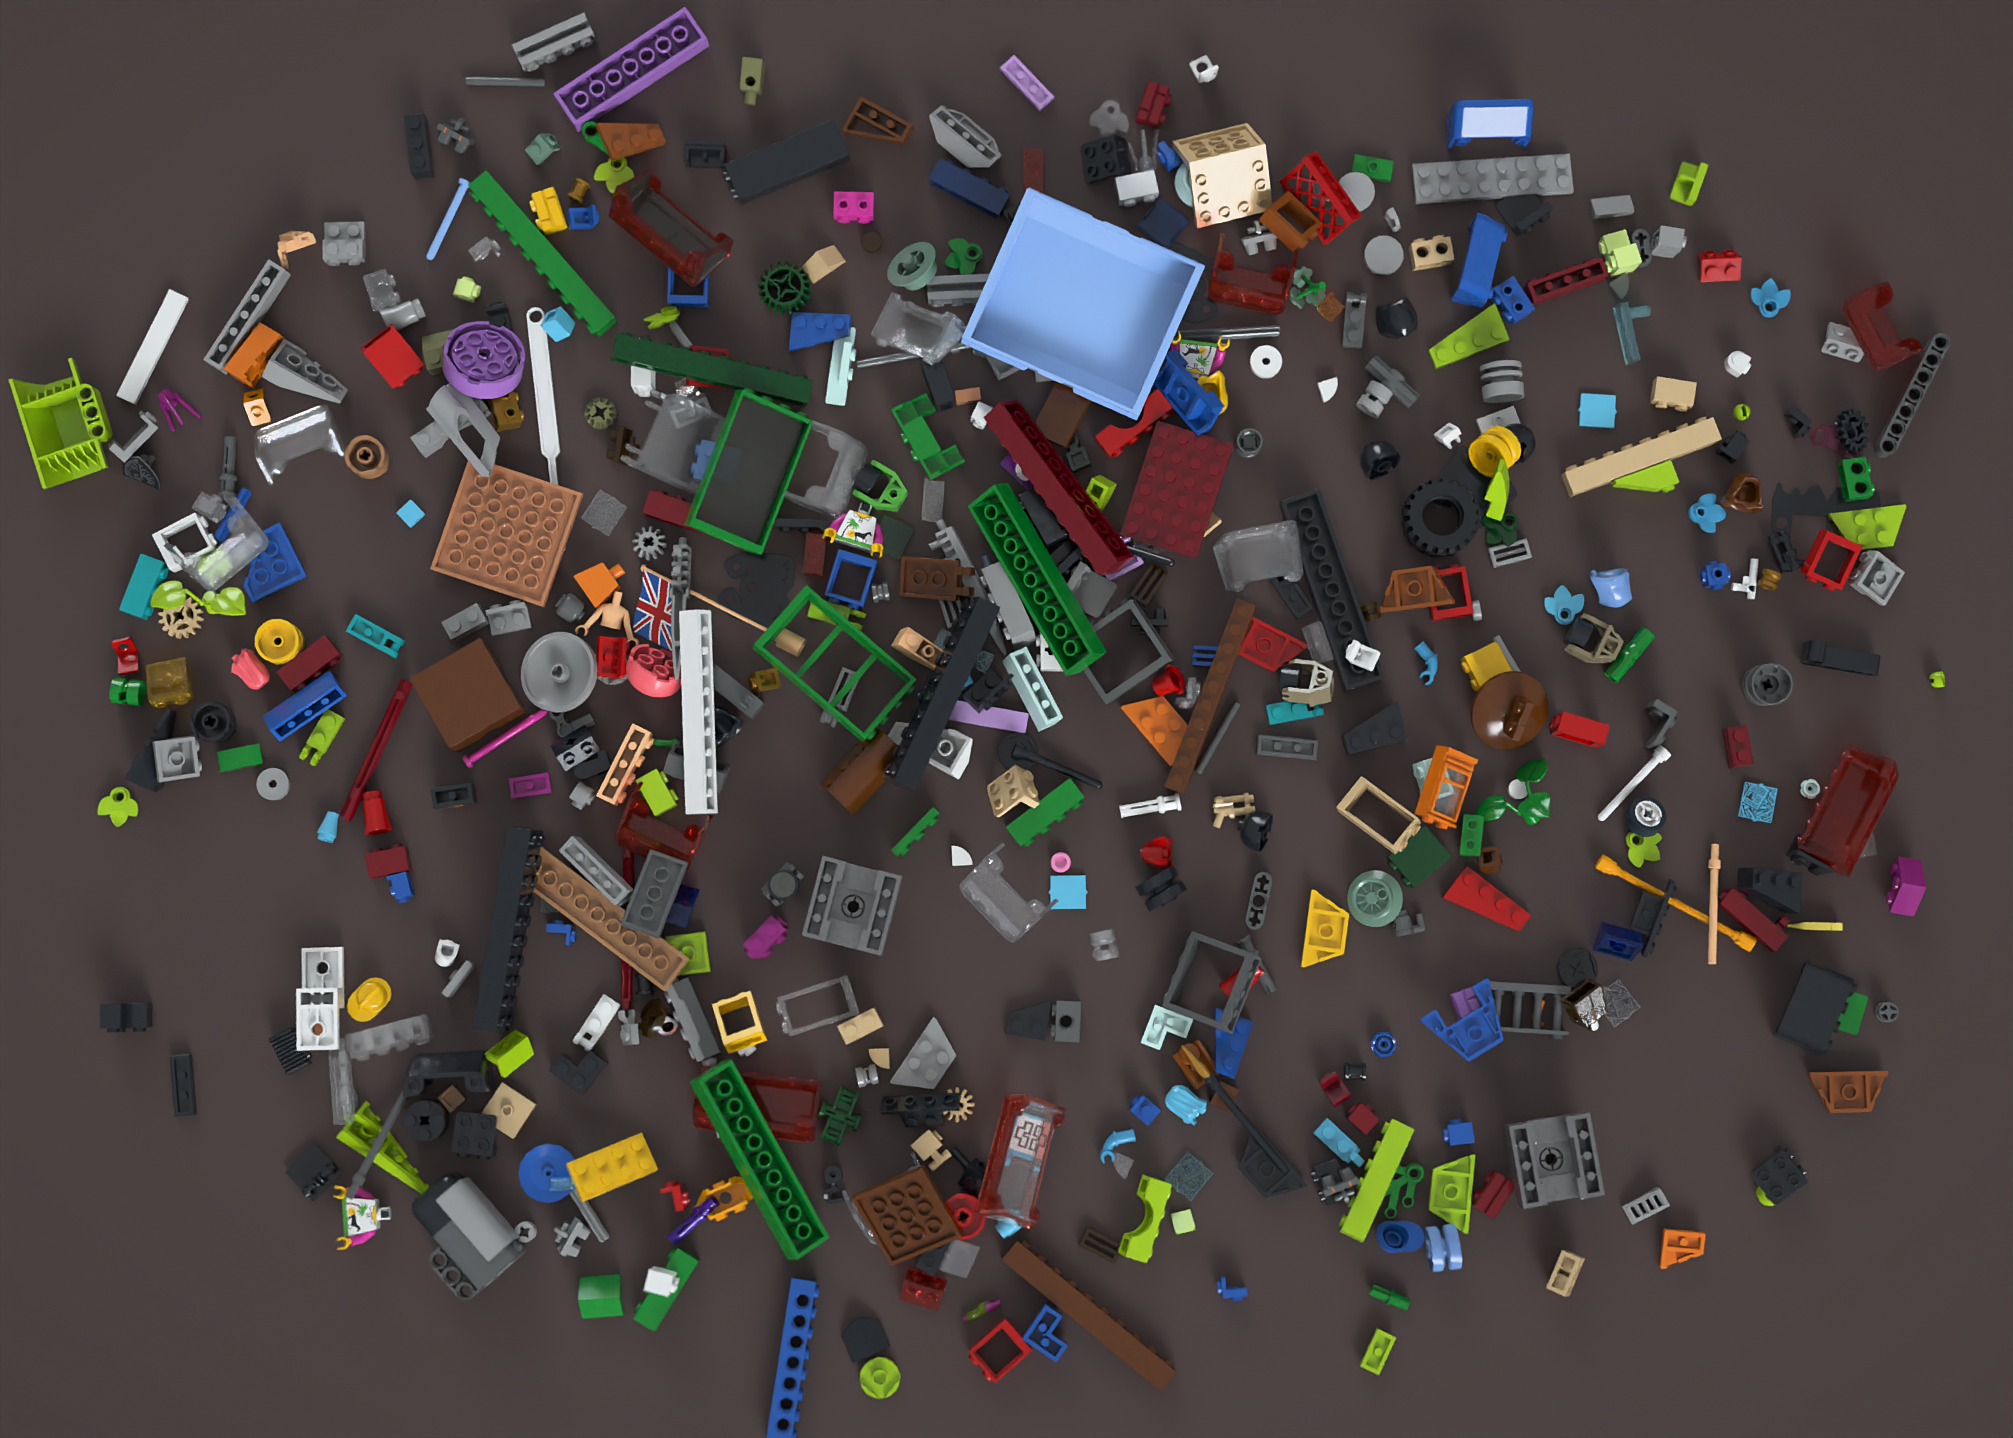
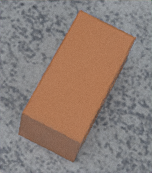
M980 388L955 391L956 404L963 405L981 402Z

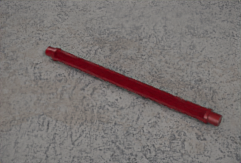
M624 847L622 875L623 879L634 889L635 855H633V847ZM630 899L623 906L624 909L627 908ZM621 959L620 1001H622V1009H631V1001H633V967Z

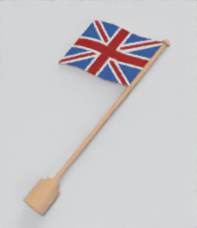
M643 564L640 568L643 572L642 590L634 615L633 629L635 633L672 651V599L669 598V593L672 587L671 581L673 580L647 568L646 564ZM690 589V594L763 631L768 629ZM785 628L774 640L777 647L796 657L800 655L806 643L805 638Z

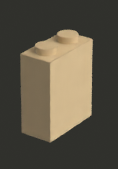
M872 1008L837 1027L847 1045L885 1025L877 1009Z

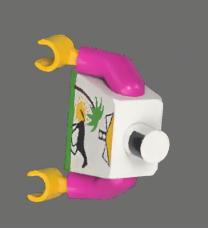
M1178 330V336L1173 338L1170 344V351L1177 350L1188 362L1186 370L1197 381L1203 375L1208 377L1209 374L1215 373L1221 366L1226 354V348L1230 344V338L1226 344H1222V336H1220L1218 339L1219 347H1217L1215 343L1183 340Z
M860 503L858 512L849 510L847 514L840 515L831 523L829 528L825 529L822 536L823 539L825 536L831 537L830 543H833L835 539L837 543L868 552L871 556H873V552H879L880 557H882L884 538L881 526L876 523V518L869 516L872 506L867 503Z
M338 1185L334 1187L341 1190L340 1195H333V1197L342 1199L344 1237L337 1238L335 1241L342 1240L344 1245L341 1248H337L338 1250H344L348 1246L364 1243L375 1235L376 1229L380 1228V1220L391 1219V1208H380L379 1199H375L372 1193L359 1187L351 1200L345 1197L349 1187L344 1188Z

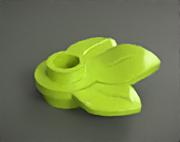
M625 157L611 161L609 158L607 163H602L598 166L594 179L596 181H606L608 190L614 194L622 188L623 183L627 185L633 184L634 173L628 167ZM620 162L621 166L619 168H615V163Z
M676 306L665 307L661 310V313L647 317L644 321L651 322L648 326L649 329H656L665 323L677 320L680 311L677 310Z
M116 787L111 791L110 796L100 801L97 813L98 815L110 814L113 824L116 827H120L126 822L128 815L137 816L138 805L131 798L128 789ZM120 793L124 795V798L121 801L118 800V795Z
M1630 831L1626 836V844L1629 847L1628 857L1631 863L1640 868L1644 859L1648 861L1660 860V852L1656 844L1662 839V836L1656 833L1650 837H1641ZM1634 836L1639 839L1637 844L1633 843L1632 839Z

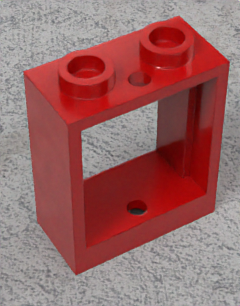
M1820 529L1800 573L1806 575L1805 579L1816 584L1817 581L1824 583L1822 587L1830 591H1834V589L1842 590L1863 546L1830 531ZM1828 541L1849 550L1835 582L1814 573Z
M1452 564L1447 566L1448 569L1440 570V567H1434L1439 576L1460 574L1465 606L1438 611L1437 606L1429 607L1431 622L1471 616L1473 614L1466 566L1460 567L1459 564Z
M1564 711L1552 717L1549 724L1551 735L1594 748L1605 745L1610 725Z
M1005 1317L968 1349L970 1353L968 1358L975 1366L979 1364L982 1367L983 1371L981 1373L989 1382L993 1380L996 1383L1032 1351V1347L1022 1339L1021 1334ZM1003 1328L1022 1351L995 1373L979 1355L977 1350Z

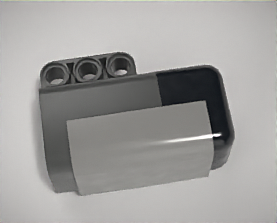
M458 1172L441 1176L412 1203L411 1211L435 1241L440 1244L429 1256L430 1266L457 1298L462 1301L475 1297L527 1251L520 1241L517 1240L520 1237L514 1232L512 1226L469 1177L464 1178ZM437 1254H441L444 1257L442 1265L436 1261ZM451 1269L455 1270L458 1274L456 1280H452L449 1276ZM464 1285L469 1286L471 1289L469 1296L463 1293Z

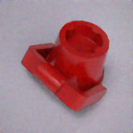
M1171 663L1165 665V670L1152 679V687L1159 696L1177 692L1180 695L1185 692L1184 677L1180 670L1172 666Z

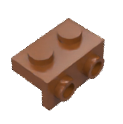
M1199 1039L1190 1043L1199 1049V1061L1206 1066L1210 1074L1219 1075L1220 1073L1215 1072V1061L1207 1053L1205 1045ZM1179 1051L1173 1055V1058L1194 1090L1205 1084L1204 1078L1197 1072L1193 1064L1186 1065L1181 1062Z

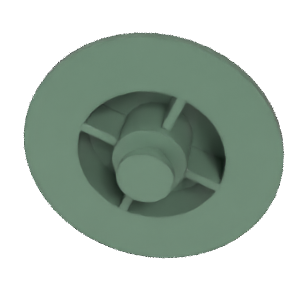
M917 242L900 251L890 263L887 271L890 283L895 286H904L907 290H917L927 285L937 271V264L934 261L936 257L934 247L928 242Z
M1372 870L1364 872L1354 879L1348 890L1347 903L1351 914L1357 921L1366 926L1380 927L1389 924L1398 916L1403 905V893L1399 883L1393 876L1383 871Z

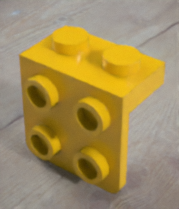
M1496 642L1461 658V666L1464 672L1470 676V683L1475 691H1478L1493 676L1512 671Z

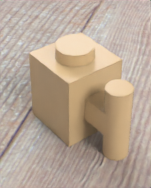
M928 1129L911 1144V1147L923 1161L931 1156L934 1161L928 1166L932 1171H935L952 1155L947 1149L941 1154L937 1151L942 1146L941 1140L943 1138L936 1130L931 1131Z

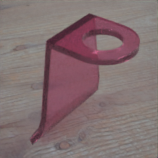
M1821 425L1812 431L1810 440L1813 445L1827 446L1846 459L1855 458L1857 452L1849 453L1848 451H1843V446L1838 445L1840 441L1835 439L1837 432H1834L1837 426ZM1822 430L1824 433L1822 440L1816 441V433Z

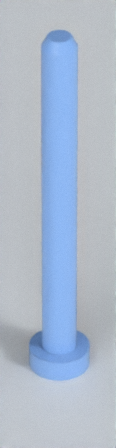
M460 178L458 181L460 186L426 255L428 260L432 261L467 188L470 189L468 186L470 182Z

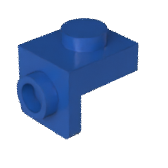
M1164 141L1157 144L1156 157L1167 171L1184 163L1173 147L1169 148Z
M590 205L588 208L567 209L569 230L592 229L599 222V212L596 211V205Z
M552 920V924H546V932L566 933L565 945L572 946V942L576 941L577 932L573 929V925H564V921Z
M1220 1276V1281H1217V1292L1221 1294L1222 1298H1231V1301H1241L1243 1297L1248 1296L1245 1286L1226 1288L1224 1276Z

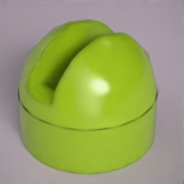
M1739 404L1734 408L1733 415L1737 420H1745L1750 415V408L1746 404Z
M1943 671L1934 672L1930 675L1929 679H1934V682H1930L1933 687H1945Z

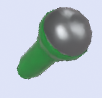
M678 737L670 740L657 738L654 739L652 745L669 747L671 749L674 743L683 746V741Z

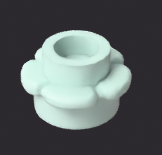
M1814 779L1804 780L1800 785L1801 794L1808 799L1815 798L1820 792V786Z

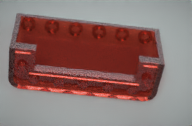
M1849 745L1847 751H1843L1840 758L1841 763L1838 768L1836 767L1833 770L1832 780L1829 785L1825 786L1821 802H1817L1814 808L1815 814L1812 819L1807 821L1806 831L1803 836L1799 837L1796 845L1798 850L1833 868L1834 872L1845 877H1849L1899 777L1896 761Z
M700 1067L699 1075L712 1067ZM752 1071L746 1073L739 1072L775 1139L806 1143L815 1140L822 1082H818L815 1079L800 1080L792 1076L784 1078L774 1074L760 1075ZM695 1095L693 1125L702 1130L716 1131L700 1100Z

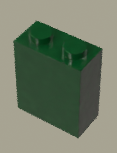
M1422 826L1416 835L1409 837L1407 840L1408 844L1403 851H1398L1396 855L1392 852L1386 857L1388 859L1387 865L1394 872L1396 870L1402 876L1400 880L1406 887L1415 888L1451 857L1426 826Z

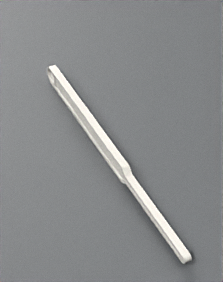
M534 307L527 312V325L541 453L548 459L550 483L559 485L556 458L560 453L548 336L547 332L540 326L545 314L540 308ZM534 311L542 313V319L537 323L530 320V315Z

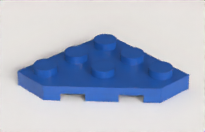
M280 522L261 531L260 541L252 557L251 567L243 584L252 603H256L308 576Z

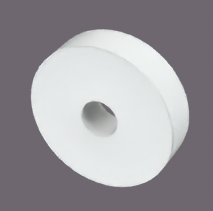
M1268 345L1255 349L1250 358L1251 370L1261 378L1275 376L1282 365V357L1279 351ZM1268 359L1269 364L1264 365L1262 360Z

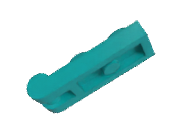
M357 614L354 615L346 630L351 635L395 659L399 654L397 651L400 646H403L405 640ZM389 639L394 641L390 648L385 646Z
M1289 701L1265 706L1269 725L1325 714L1321 704L1313 706L1312 711H1308L1307 704Z

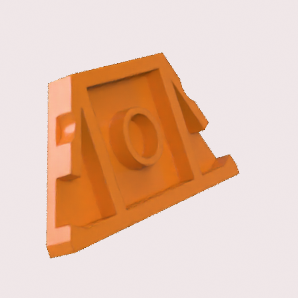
M1164 696L1123 705L1121 710L1171 767L1188 727L1187 723Z

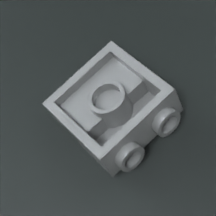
M324 222L323 260L325 263H328L330 266H339L340 263L360 265V262H366L365 222Z
M1868 550L1861 554L1859 566L1850 572L1848 584L1861 594L1869 596L1879 605L1885 606L1905 572L1880 552Z
M195 736L153 741L157 782L200 776L199 771H202V764L197 757L199 742L195 739Z

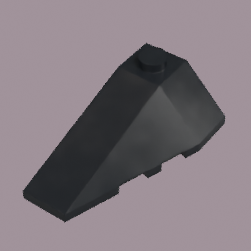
M169 708L166 709L154 729V737H151L149 740L147 739L144 744V753L142 756H136L124 779L154 792H158V790L163 788L166 781L157 782L153 741L167 740L173 737L176 711Z

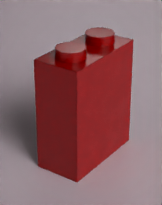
M392 324L360 348L392 389L403 386L409 376L418 374L423 369L422 366L425 365Z

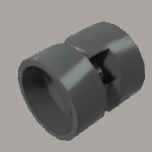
M1252 428L1241 431L1235 441L1237 454L1246 459L1255 457L1262 447V435L1259 431Z

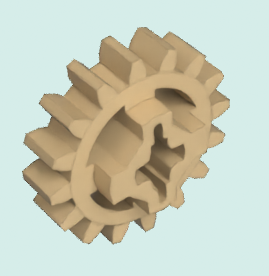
M186 596L185 602L180 607L164 609V612L158 613V615L163 617V619L159 620V623L165 624L162 630L169 631L168 635L172 637L175 635L178 639H181L182 634L185 638H189V633L195 635L196 631L194 629L196 627L201 629V626L198 624L199 621H204L199 616L204 613L203 610L197 609L200 604L198 602L193 603L194 599L191 597L187 599ZM179 614L184 616L183 620L178 617Z

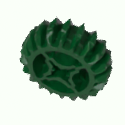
M789 261L785 262V266L778 262L777 268L771 264L770 268L772 271L770 272L765 269L764 273L766 276H760V280L764 283H758V288L762 289L758 292L759 296H764L761 299L762 303L768 302L766 308L770 309L773 307L774 313L780 309L781 315H784L785 310L792 314V308H795L797 312L800 311L798 305L800 304L805 307L806 304L803 299H810V296L805 293L812 292V289L807 287L811 285V281L806 280L809 277L808 273H803L804 269L802 267L797 269L796 263L789 267ZM786 274L781 280L774 279L778 275ZM793 276L801 283L800 291L792 286ZM770 285L778 291L776 300L769 294ZM786 285H788L789 290L785 289L782 292L781 287H785ZM789 296L796 297L792 301L784 302Z

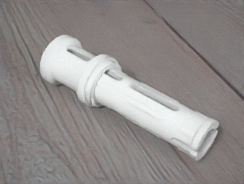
M1175 793V795L1167 797L1158 796L1156 800L1119 805L1121 818L1156 811H1159L1161 814L1173 809H1178L1179 811L1181 810L1179 793Z

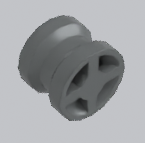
M883 581L881 584L871 583L874 603L882 599L890 600L887 581Z
M836 709L837 711H839V712L842 714V711H843V710H841V709ZM823 711L820 722L829 723L831 727L835 728L838 721L828 712Z
M1881 1002L1874 1008V1014L1881 1022H1893L1897 1019L1899 1010L1892 1002Z

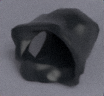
M1403 298L1395 304L1376 307V325L1378 332L1382 336L1398 339L1408 337L1417 329L1418 317L1408 298Z
M714 706L716 749L733 738L745 725L743 719L734 716L721 706Z

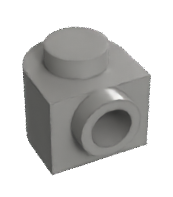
M580 781L569 796L572 800L571 804L580 810L586 804L590 805L596 796L593 794L594 789Z

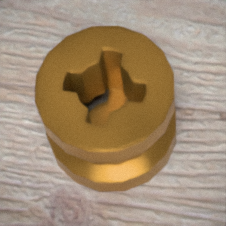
M1762 569V578L1758 581L1757 585L1767 590L1777 591V582L1781 579L1782 574L1770 569Z

